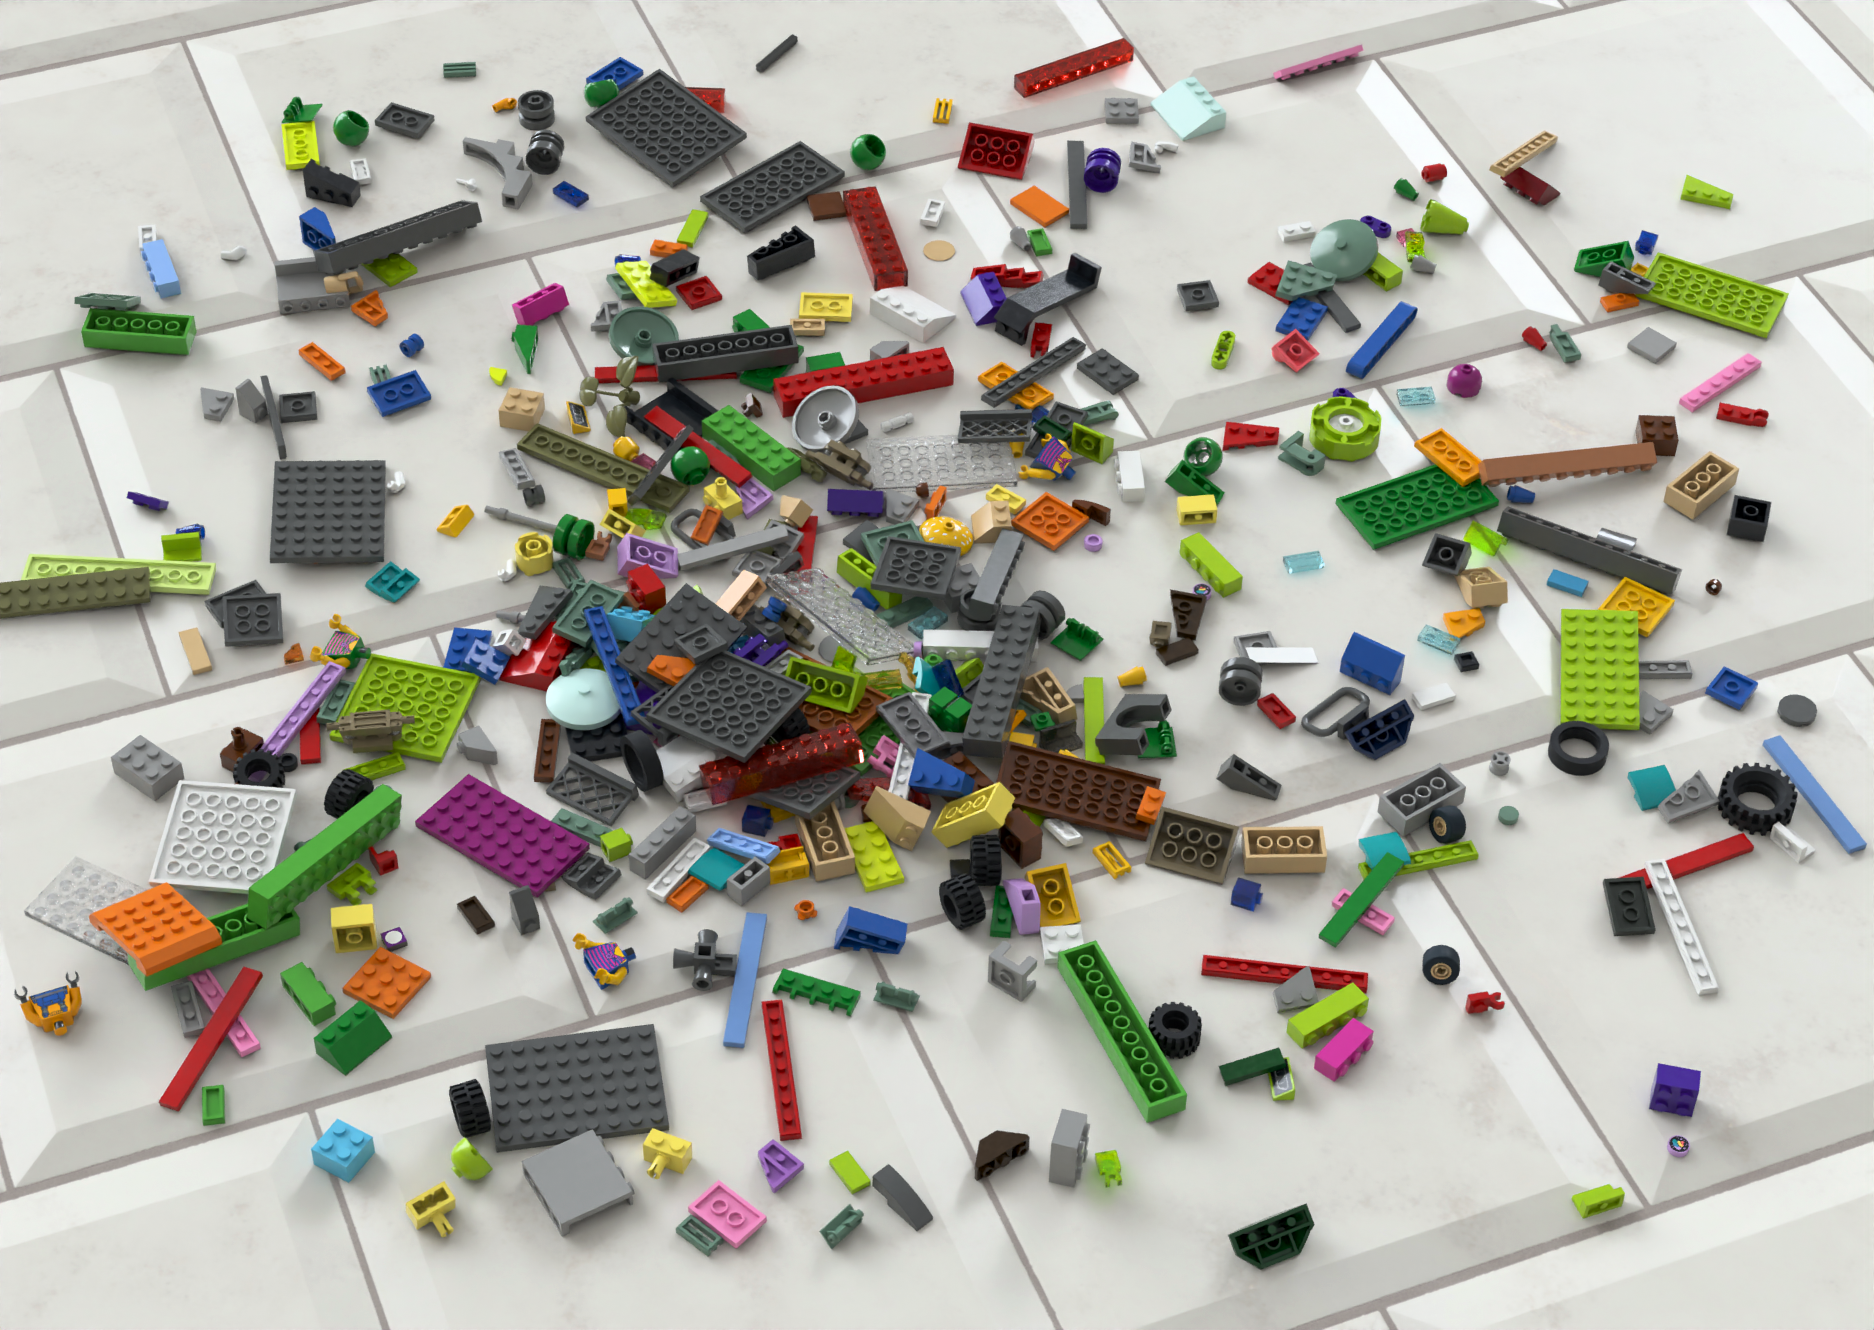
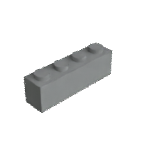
M679 806L629 854L630 871L646 880L696 832V815Z

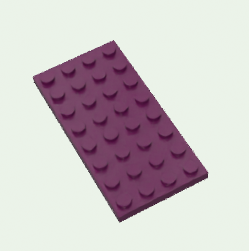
M470 774L465 776L415 821L417 828L519 888L529 885L532 895L536 898L590 849L588 842Z

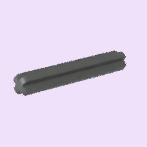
M793 34L790 35L756 64V70L763 72L798 42V37Z

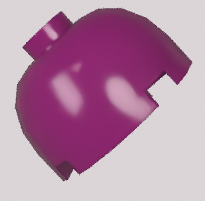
M1459 364L1449 372L1446 386L1453 395L1457 393L1461 394L1463 398L1473 397L1481 389L1482 376L1475 366Z

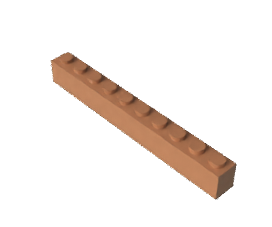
M1653 442L1484 459L1478 464L1482 486L1496 487L1502 483L1513 485L1523 481L1524 484H1527L1534 480L1545 482L1551 478L1563 480L1569 476L1581 478L1588 474L1593 477L1601 475V473L1612 475L1618 473V471L1630 473L1636 469L1648 471L1657 463Z

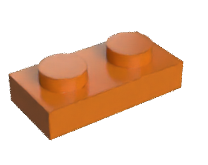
M655 239L650 248V255L666 258L678 251L688 249L685 244Z
M940 485L937 491L933 492L931 502L926 504L924 510L926 520L937 517L946 502L947 487Z
M1147 786L1135 819L1155 825L1166 792Z

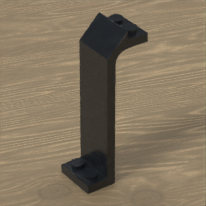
M1077 253L1071 254L1067 270L1006 299L994 316L997 319L995 331L1021 346L1026 344L1032 321L1036 317L1096 289L1102 267Z

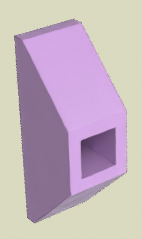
M1023 878L1003 880L1019 934L1039 933L1041 903L1035 885Z

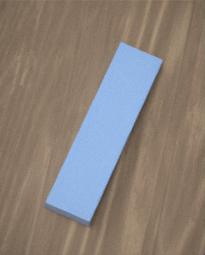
M718 828L707 839L710 846L750 859L757 857L766 864H769L780 853L779 846L722 828Z

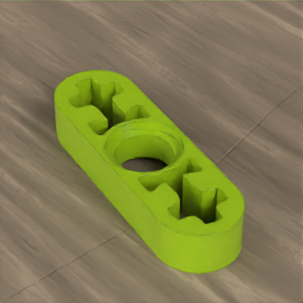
M1232 331L1220 333L1211 360V365L1215 369H1224L1228 364L1236 337Z

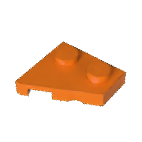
M377 290L351 305L353 313L373 326H377L388 319L387 311L383 306L382 300L379 298Z
M657 655L647 667V673L675 686L696 664L689 658Z

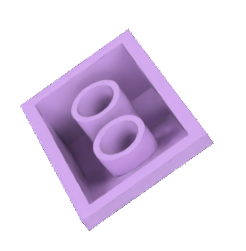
M626 533L617 547L618 575L628 577V571L648 564L659 579L677 578L678 548Z

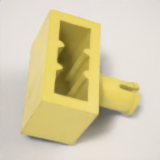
M719 477L715 480V483L704 487L703 501L705 505H710L723 511V516L728 520L743 513L742 499L727 485L725 478Z
M652 1128L643 1143L644 1160L652 1163L647 1170V1174L651 1178L659 1179L664 1168L683 1174L692 1159V1142Z
M445 1181L408 1201L406 1203V1213L417 1230L433 1222L441 1237H446V1232L449 1235L454 1229L444 1214L455 1208L456 1199Z

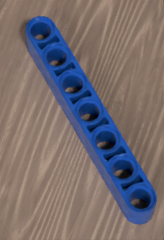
M1403 301L1399 302L1349 360L1346 373L1363 379L1412 323L1418 308Z

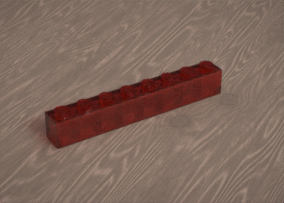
M1121 38L1015 74L1014 89L1023 98L1117 67L1133 61L1134 47L1125 38Z

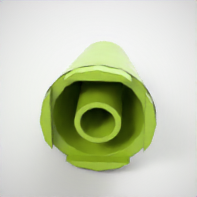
M1429 200L1426 206L1425 215L1423 214L1420 230L1422 232L1463 234V232H1467L1469 222H1467L1466 217L1436 200Z

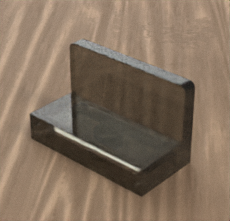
M1075 719L1040 730V749L1059 753L1060 749L1064 751L1066 749L1071 752L1082 748L1083 742L1076 733L1077 722Z

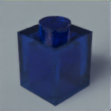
M747 805L742 817V832L765 837L767 831L771 830L773 826L771 809Z
M1238 877L1232 890L1230 905L1254 912L1256 905H1260L1263 899V893H1260L1261 884Z

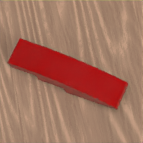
M1006 264L973 268L970 279L972 280L979 274L994 272L1001 287L1029 288L1042 282L1044 275L1042 271L1025 272L1024 267L1007 269Z

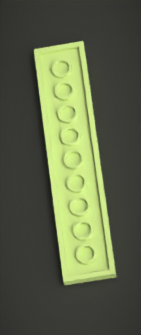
M29 554L21 580L149 567L150 592L209 595L216 572V563Z

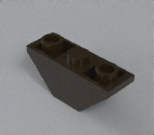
M996 1130L979 1140L975 1162L974 1178L976 1181L990 1176L996 1169L1005 1167L1011 1160L1026 1154L1029 1150L1030 1137L1027 1134Z

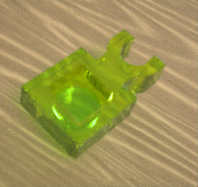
M1111 1150L1095 1153V1162L1099 1175H1105V1187H1110L1111 1179L1116 1180L1118 1186L1122 1185V1177L1119 1174L1121 1172V1165L1117 1151Z

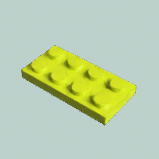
M315 121L281 124L286 170L305 168L310 159L315 160V163L320 165Z
M647 261L616 264L615 269L645 307L676 306L677 299L668 287H664L650 279L651 266Z
M873 821L844 828L855 856L856 872L866 893L904 883V876L886 836Z

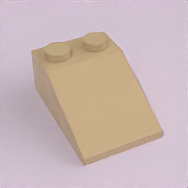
M1492 568L1465 569L1461 574L1455 576L1465 602L1473 609H1482L1488 605L1499 607L1504 603H1508L1507 581Z
M878 786L875 787L864 808L866 815L893 843L910 851L914 848L931 811Z

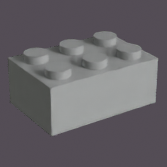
M142 735L136 737L111 756L114 773L154 801L177 785L179 780L184 779L182 763Z
M1066 1109L1061 1110L1051 1142L1049 1182L1074 1188L1076 1179H1081L1083 1171L1081 1166L1082 1163L1086 1162L1088 1155L1087 1147L1090 1124H1087V1114Z

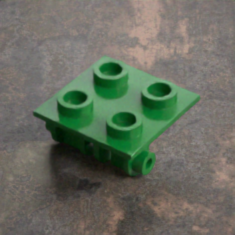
M293 97L283 112L285 118L282 120V123L312 121L323 104L303 105L300 97Z
M1068 618L1066 621L1068 626L1050 644L1081 661L1104 638L1099 635L1098 631L1092 630L1089 626H1085L1084 623L1080 624L1075 618Z
M1167 720L1159 721L1156 728H1145L1149 746L1143 755H1137L1138 758L1177 757L1173 728L1170 727Z

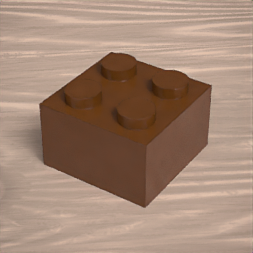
M1639 415L1635 430L1637 444L1653 442L1656 456H1675L1679 441L1675 416Z
M1019 808L1012 810L1007 814L1005 824L998 829L1001 848L1021 869L1041 859L1042 829L1038 825L1036 826L1030 820V817Z

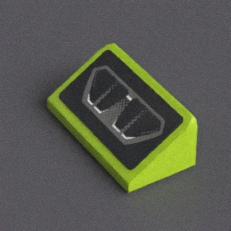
M1289 1057L1284 1058L1286 1068L1268 1073L1273 1101L1294 1100L1295 1085Z

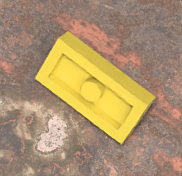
M998 484L986 493V500L1008 501L1009 510L1014 515L1026 505V499Z

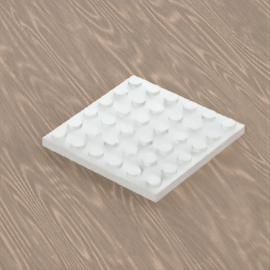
M179 780L150 875V886L156 887L167 882L173 888L249 894L250 886L278 866L298 794L297 790Z

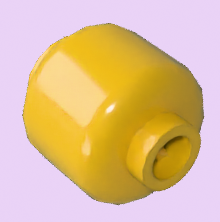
M622 436L614 442V455L630 462H635L638 459L640 448L632 438Z

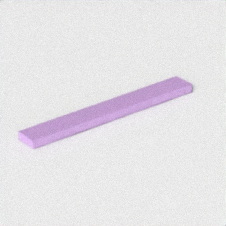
M329 661L260 749H263L264 752L269 750L272 752V755L276 754L279 758L344 676L346 668ZM254 772L248 779L260 782L267 772Z

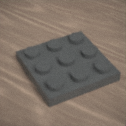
M281 593L223 596L225 647L283 643Z

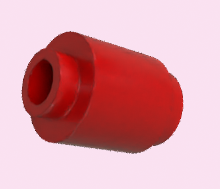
M1441 163L1424 166L1421 176L1426 182L1442 180L1444 177H1447V168L1445 164Z

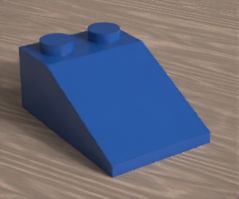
M314 207L299 216L302 241L305 245L313 250H317L336 243L328 218L323 211Z

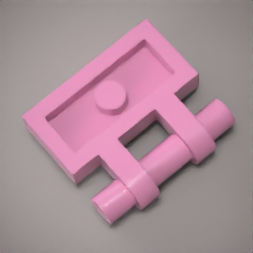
M883 735L873 750V753L879 756L878 759L871 755L867 762L873 765L872 768L877 771L880 770L891 780L899 745ZM884 760L892 765L893 768L891 769L883 764Z

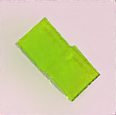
M1405 232L1407 261L1412 263L1415 255L1425 257L1423 249L1425 241L1422 232Z
M633 508L628 510L625 518L636 525H643L645 530L662 528L667 515L655 510Z

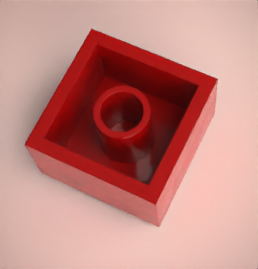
M648 564L627 572L628 580H626L629 593L640 604L639 610L650 611V614H653L656 610L666 605L665 585Z

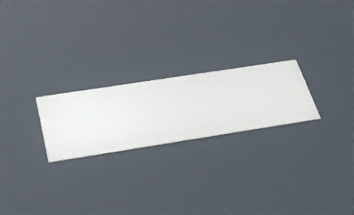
M1246 647L1249 658L1257 663H1318L1313 648Z

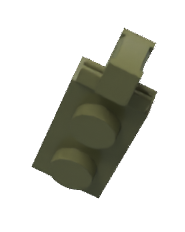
M787 447L788 450L801 459V470L808 474L811 473L812 479L823 483L828 473L798 449Z

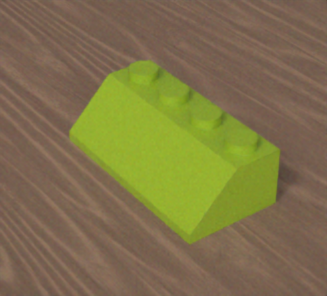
M791 656L785 675L812 688V693L804 701L847 713H852L864 696L868 681L866 676Z

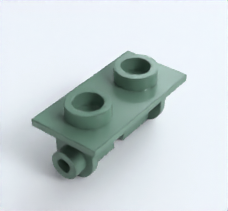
M630 897L623 898L615 907H611L604 913L598 914L593 923L606 934L638 912L631 906L633 901Z
M883 981L882 983H877V993L873 1001L913 1012L920 997L914 990L910 991L900 987L897 989L895 988L896 986L886 984Z
M849 1204L819 1232L829 1247L833 1249L862 1222L864 1213L860 1209L854 1210L851 1204Z

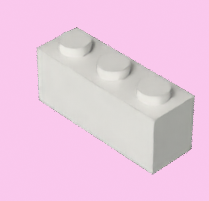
M1118 451L1117 459H1114V470H1118L1116 471V482H1119L1117 486L1118 495H1121L1122 502L1144 501L1145 485L1140 452Z

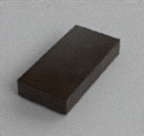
M1188 637L1156 649V655L1167 666L1198 654L1199 649Z
M476 896L457 903V909L476 935L495 927L494 920Z

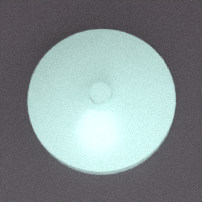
M584 668L573 670L569 675H560L550 684L546 693V707L549 715L554 721L566 728L574 730L597 729L611 723L621 713L607 673L601 670Z

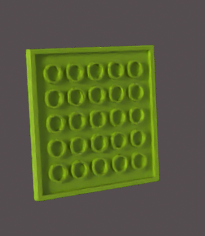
M371 653L336 722H338L341 716H350V713L390 710V712L400 711L402 716L414 715L415 724H403L401 739L393 741V750H387L386 752H399L400 755L442 763L481 678L474 673ZM339 730L331 731L329 735L331 741L344 743Z

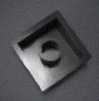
M1735 495L1730 512L1727 535L1764 542L1771 502Z

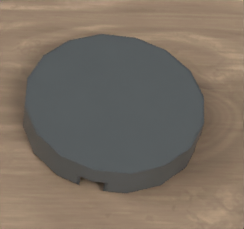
M1792 694L1780 700L1777 712L1781 715L1780 718L1787 724L1802 727V725H1810L1815 721L1817 707L1809 698Z

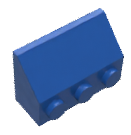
M1354 632L1341 658L1340 672L1391 695L1401 682L1405 655Z

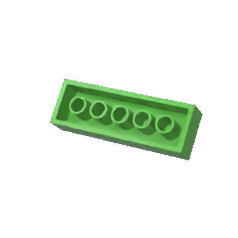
M90 308L81 333L84 347L189 355L197 330L194 316Z
M730 405L702 420V437L707 441L714 440L735 456L742 467L751 472L755 478L772 491H776L801 475V459Z

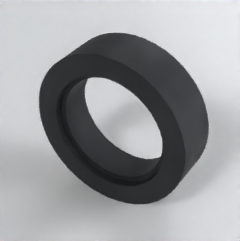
M1568 721L1558 725L1552 731L1548 746V756L1551 762L1565 773L1576 776L1591 775L1601 770L1605 765L1609 741L1605 733L1593 724L1583 721ZM1567 739H1582L1591 743L1596 748L1597 753L1589 758H1577L1565 753L1560 744Z
M637 730L621 737L620 747L623 760L637 787L641 791L646 792L662 785L664 777L661 762L649 737L642 730Z

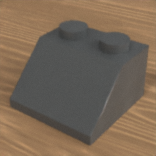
M1435 533L1422 566L1458 576L1466 569L1472 554L1471 545L1469 542Z

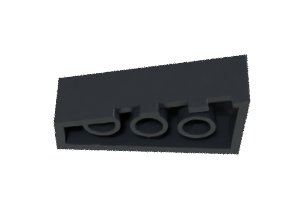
M796 225L793 226L789 233H782L781 238L778 240L773 239L769 242L768 246H762L747 255L749 274L756 280H762L765 277L777 274L782 270L814 258V239Z

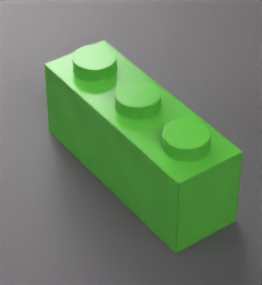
M300 962L280 973L283 988L313 1026L336 1015V1001L332 994H327L325 986L321 981L315 979V974L310 967L307 968L303 962Z

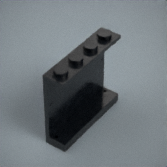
M674 378L667 380V392L635 412L627 406L624 407L627 411V423L635 427L640 433L646 435L652 442L661 446L663 450H666L673 440L644 419V416L655 406L664 410L683 425H690L694 429L693 432L702 437V420L719 411Z

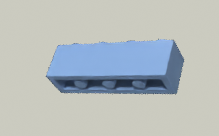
M163 239L143 243L144 251H141L143 261H145L147 272L150 271L149 277L151 282H153L155 293L158 292L160 298L181 294L179 280Z

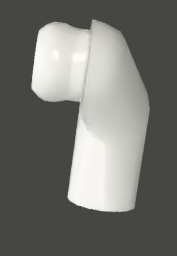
M1157 142L1154 145V151L1162 153L1164 149L1177 152L1179 145L1171 142Z
M237 246L232 251L222 250L221 259L237 261L246 254L247 249L244 246Z
M396 472L395 481L387 484V489L391 493H397L405 487L403 472Z
M513 559L508 560L507 570L502 569V572L498 571V577L501 581H508L517 574L516 561Z

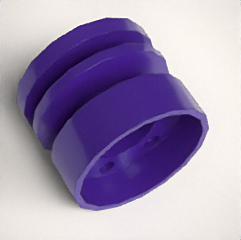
M1098 148L1090 152L1084 172L1086 186L1090 190L1099 193H1106L1115 189L1121 169L1120 156L1109 148Z

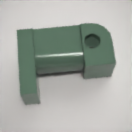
M1297 431L1279 445V448L1284 452L1278 456V459L1299 470L1304 475L1314 476L1324 469L1326 455L1316 449L1310 452L1303 448L1304 433Z

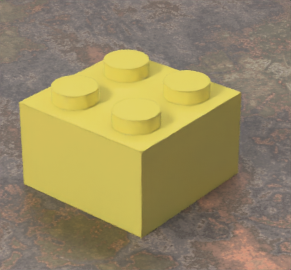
M373 904L331 908V928L336 953L377 949V932Z

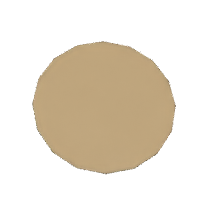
M935 240L927 243L923 248V252L929 259L943 261L955 254V248L949 242Z

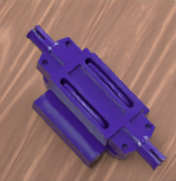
M759 633L755 638L750 637L746 641L745 646L737 648L733 654L764 667L776 659L789 645L783 640L779 645L775 643L770 647L767 644L768 640Z

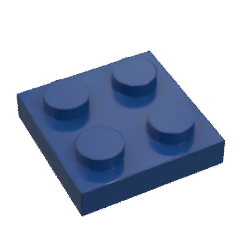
M476 638L461 667L495 685L510 656Z
M1724 666L1706 688L1705 694L1740 710L1757 689L1758 682Z

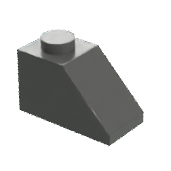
M529 885L510 891L512 920L520 934L524 935L540 929L539 914Z

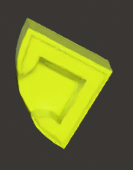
M490 367L489 374L495 384L502 386L507 376V370Z

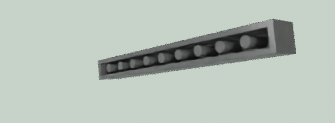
M1511 507L1503 510L1497 532L1502 533L1505 537H1514L1519 539L1521 543H1530L1536 545L1538 549L1550 550L1557 556H1566L1574 562L1588 564L1590 568L1605 570L1609 575L1627 577L1648 588L1657 589L1658 592L1665 595L1672 594L1676 590L1682 572L1680 568Z

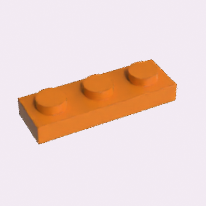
M313 342L298 350L299 355L331 381L346 373L344 366Z

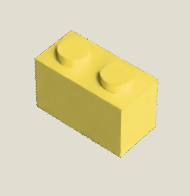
M1214 495L1177 497L1176 511L1180 525L1216 523L1217 506Z
M608 509L599 524L621 538H624L626 533L643 537L646 532L643 528Z

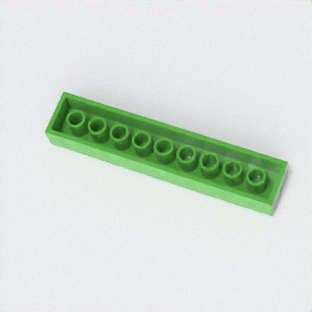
M382 784L250 886L247 918L268 929L271 925L276 924L285 914L290 913L299 903L304 902L314 891H318L323 884L332 880L338 872L343 871L352 861L357 860L362 853L368 850V847L385 838L390 831L396 829L400 824L402 795Z
M1095 940L1058 952L1057 968L1146 1123L1184 1111L1187 1101L1186 1091L1097 941Z

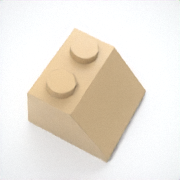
M990 501L971 515L974 544L996 543L1002 528L1012 529L1008 501Z

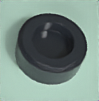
M292 753L282 754L278 758L282 762L284 772H292L298 767L297 757Z

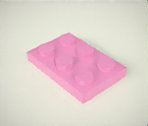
M719 1180L688 1206L690 1214L736 1249L767 1222V1216Z

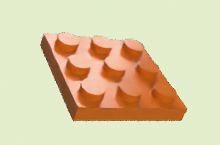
M1045 492L1012 519L1011 525L1055 551L1089 522V516Z
M379 947L343 986L342 990L347 996L357 1001L361 1000L374 1010L394 1019L431 978V972Z

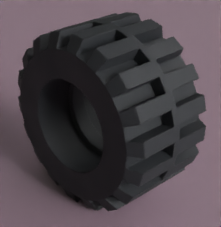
M799 707L771 735L777 742L788 747H797L808 739L810 735L808 721Z
M255 749L250 750L251 753L247 754L245 752L243 758L239 757L237 764H234L233 778L234 782L239 785L283 788V785H285L282 762L276 754L272 755V752L269 750L267 752H264L263 749H259L258 752H255ZM257 771H266L270 774L266 780L261 782H254L248 779L251 774Z
M350 769L343 770L333 779L326 792L324 800V810L326 813L336 819L340 818L373 792L374 785L372 780Z
M973 835L970 840L971 878L977 886H997L1001 882L1002 860L998 835Z
M963 873L940 884L939 897L942 908L949 921L957 929L963 930L985 919L986 907L984 898L979 887L968 874Z
M1164 1003L1162 1007L1158 1006L1155 1008V1011H1152L1148 1029L1165 1057L1170 1056V1059H1174V1057L1181 1059L1184 1055L1190 1056L1191 1052H1195L1200 1044L1201 1017L1198 1016L1196 1010L1192 1011L1191 1006H1184V1003ZM1168 1029H1178L1181 1032H1172Z
M473 1079L450 1086V1102L460 1134L468 1138L489 1132L491 1130V1119L480 1083Z

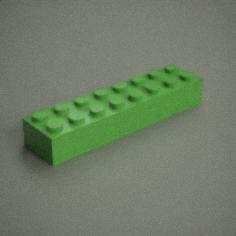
M247 903L207 918L217 928L222 938V945L150 976H145L137 968L136 960L129 954L128 964L144 990L147 991L299 936L300 918L293 909L290 913L280 918L276 924L265 929L247 918Z

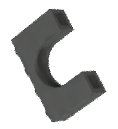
M1125 694L1095 738V744L1100 755H1143L1149 746L1145 728L1127 727L1142 721H1165L1172 711L1167 694Z

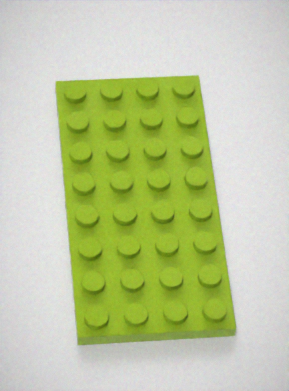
M1659 252L1644 278L1655 282V287L1648 294H1635L1636 297L1764 338L1768 337L1789 293Z
M1561 609L1560 724L1568 721H1583L1593 724L1599 729L1639 730L1638 611Z

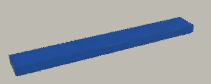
M603 606L584 610V616L626 725L640 724L631 716V711L641 705L629 673L615 663V659L621 652ZM644 711L639 713L642 717H646Z

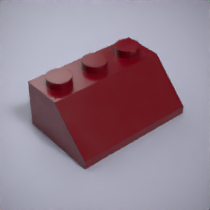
M1521 167L1505 177H1500L1504 181L1503 185L1511 190L1513 187L1516 188V193L1523 197L1525 195L1529 196V201L1536 205L1538 203L1546 205L1561 194L1550 184Z

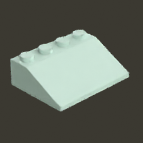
M1194 76L1180 80L1150 103L1182 141L1225 128L1226 111Z

